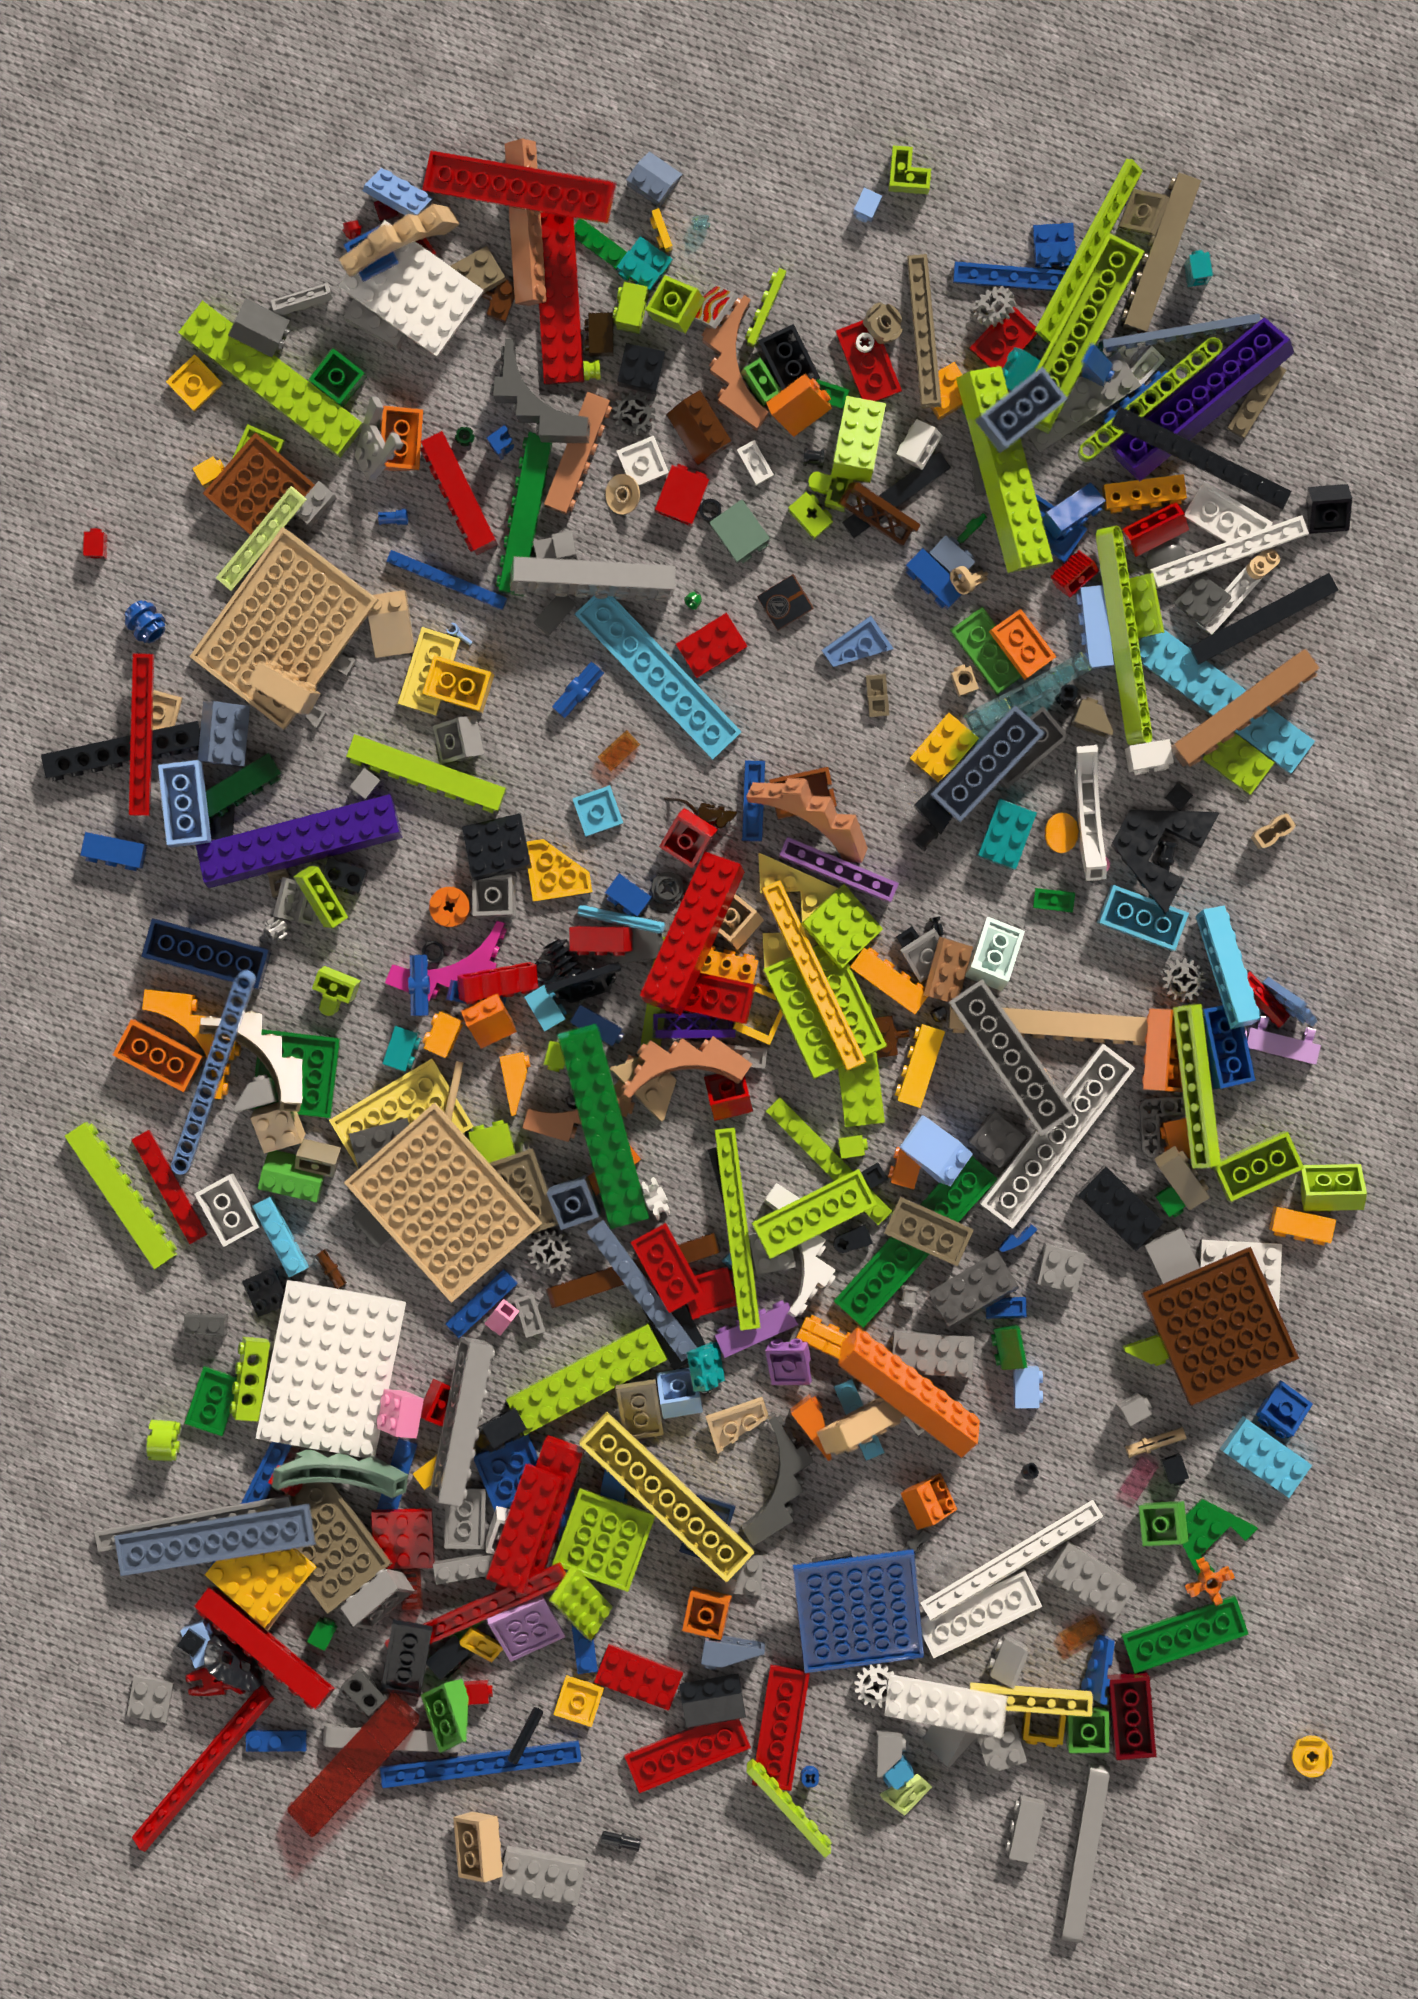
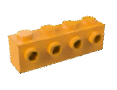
M1184 474L1142 479L1140 482L1134 480L1104 484L1102 487L1103 498L1106 500L1104 508L1105 511H1110L1111 514L1121 513L1122 509L1130 508V511L1142 510V506L1150 505L1151 509L1160 508L1164 503H1170L1171 505L1177 502L1178 505H1181L1182 501L1187 499Z
M711 947L700 973L749 984L754 983L758 960H754L755 956L744 953L743 957L735 956V951L724 949L722 953L715 951L716 947Z

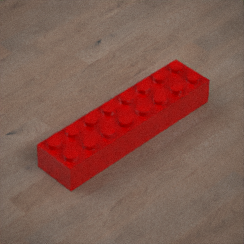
M704 851L640 993V997L645 1003L680 1016L682 1015L745 873L741 864Z
M550 1435L544 1440L536 1467L563 1477L564 1481L531 1575L547 1567L585 1453L583 1447ZM496 1584L495 1590H499L501 1588H504L505 1586Z

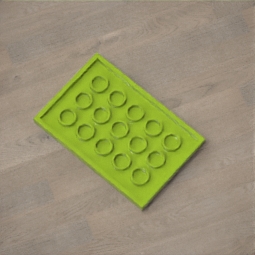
M820 945L812 947L863 1056L865 1057L887 1047L849 964L847 963L843 968L839 969ZM793 956L763 969L812 1078L816 1079L843 1067L844 1064Z

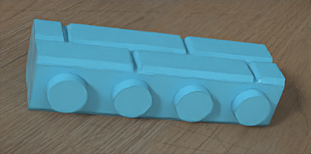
M271 1196L252 1207L288 1277H291L307 1269L309 1265L297 1242H294L295 1238L282 1212L276 1206L277 1203L274 1197Z

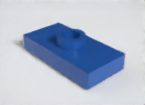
M1026 1297L1002 1298L986 1308V1319L1027 1318Z

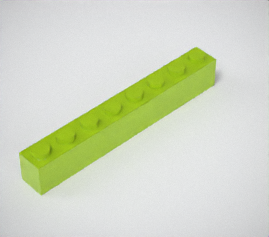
M356 734L353 736L346 756L351 759L350 763L361 767L363 763L369 765V770L380 773L381 770L389 772V777L397 780L403 777L407 779L406 783L416 787L420 783L426 786L425 790L436 794L438 790L445 792L444 796L456 800V797L464 799V804L473 807L475 804L483 806L482 810L492 814L494 810L499 812L507 791L505 787Z
M1202 1004L1174 1007L1173 1015L1192 1169L1209 1168L1220 1165L1221 1160Z
M84 1122L65 1135V1138L154 1269L160 1267L177 1255L175 1244L172 1240H167L164 1235L166 1231L160 1223L156 1224L153 1219L155 1215L149 1207H145L142 1203L143 1197L140 1192L133 1190L130 1185L132 1184L130 1177L126 1173L123 1174L119 1169L121 1164L116 1157H111L108 1152L110 1148L104 1140L100 1141L97 1136L99 1133L97 1128L92 1123Z

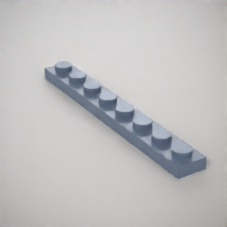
M1260 314L1104 339L1099 342L1100 350L1106 349V353L1118 351V347L1125 346L1126 349L1137 348L1139 343H1145V346L1157 344V340L1165 339V343L1177 341V337L1184 336V339L1195 338L1198 333H1204V336L1216 334V330L1223 329V332L1227 333L1236 331L1235 327L1243 326V330L1250 329L1260 321Z
M601 1220L587 1231L588 1235L679 1359L683 1361L687 1358L688 1351L697 1348L672 1312L669 1313L658 1293L606 1222Z

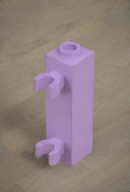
M1260 1016L1257 1028L1248 1027L1247 1031H1245L1249 1049L1316 1065L1321 1045L1312 1043L1316 1029L1306 1028L1304 1039L1299 1040L1267 1032L1266 1027L1269 1018Z

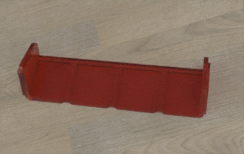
M391 1692L387 1701L301 1794L288 1804L287 1812L309 1837H314L327 1824L335 1813L417 1726L420 1715L396 1693Z

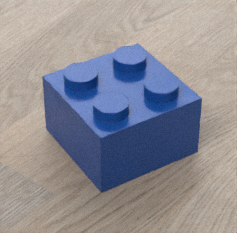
M620 873L605 892L608 895L606 899L615 906L618 903L624 907L622 911L629 916L639 917L652 900L650 895Z

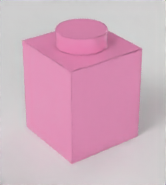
M503 1299L485 1322V1325L501 1336L519 1310Z

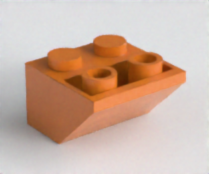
M941 1473L916 1483L900 1493L917 1530L933 1526L957 1510Z

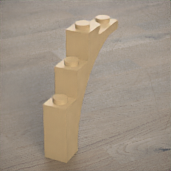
M432 204L418 215L407 214L394 225H381L370 233L366 240L339 260L349 277H353L383 256L417 240L435 235H446L460 225L450 207Z

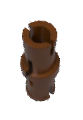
M326 1249L314 1256L322 1266L324 1275L327 1274L336 1289L347 1283L337 1268L339 1266L337 1263L334 1264Z

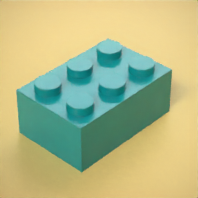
M998 799L977 857L1016 870L1037 812Z

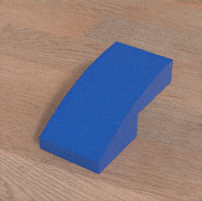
M1029 1223L1017 1238L1010 1233L998 1249L1002 1252L1013 1249L1029 1239L1038 1229Z

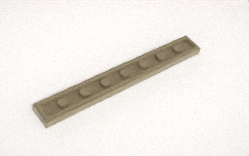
M927 254L907 256L921 408L941 407Z

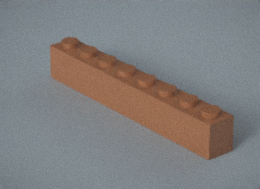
M522 138L505 143L506 163L538 169L536 142ZM509 207L515 304L532 306L546 302L541 212Z

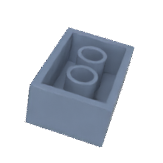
M217 701L203 702L198 760L200 762L227 766H245L250 706Z

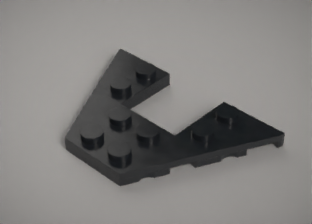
M1129 810L1111 844L1112 848L1121 856L1126 866L1128 865L1133 871L1136 879L1143 888H1146L1149 896L1156 901L1164 915H1166L1184 879L1149 862L1164 831L1201 848L1219 812Z

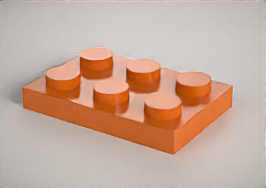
M1019 609L989 631L1024 680L1056 658V655L1022 609Z

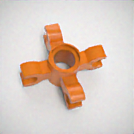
M1204 1557L1196 1560L1201 1572L1198 1575V1581L1185 1585L1187 1593L1190 1594V1597H1195L1205 1590L1209 1593L1210 1599L1214 1602L1215 1606L1222 1604L1223 1601L1218 1591L1221 1589V1582L1235 1578L1233 1571L1226 1566L1214 1573L1210 1570V1566ZM1210 1579H1213L1210 1584H1207Z

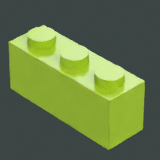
M308 866L294 876L323 927L334 928L348 918L319 867Z

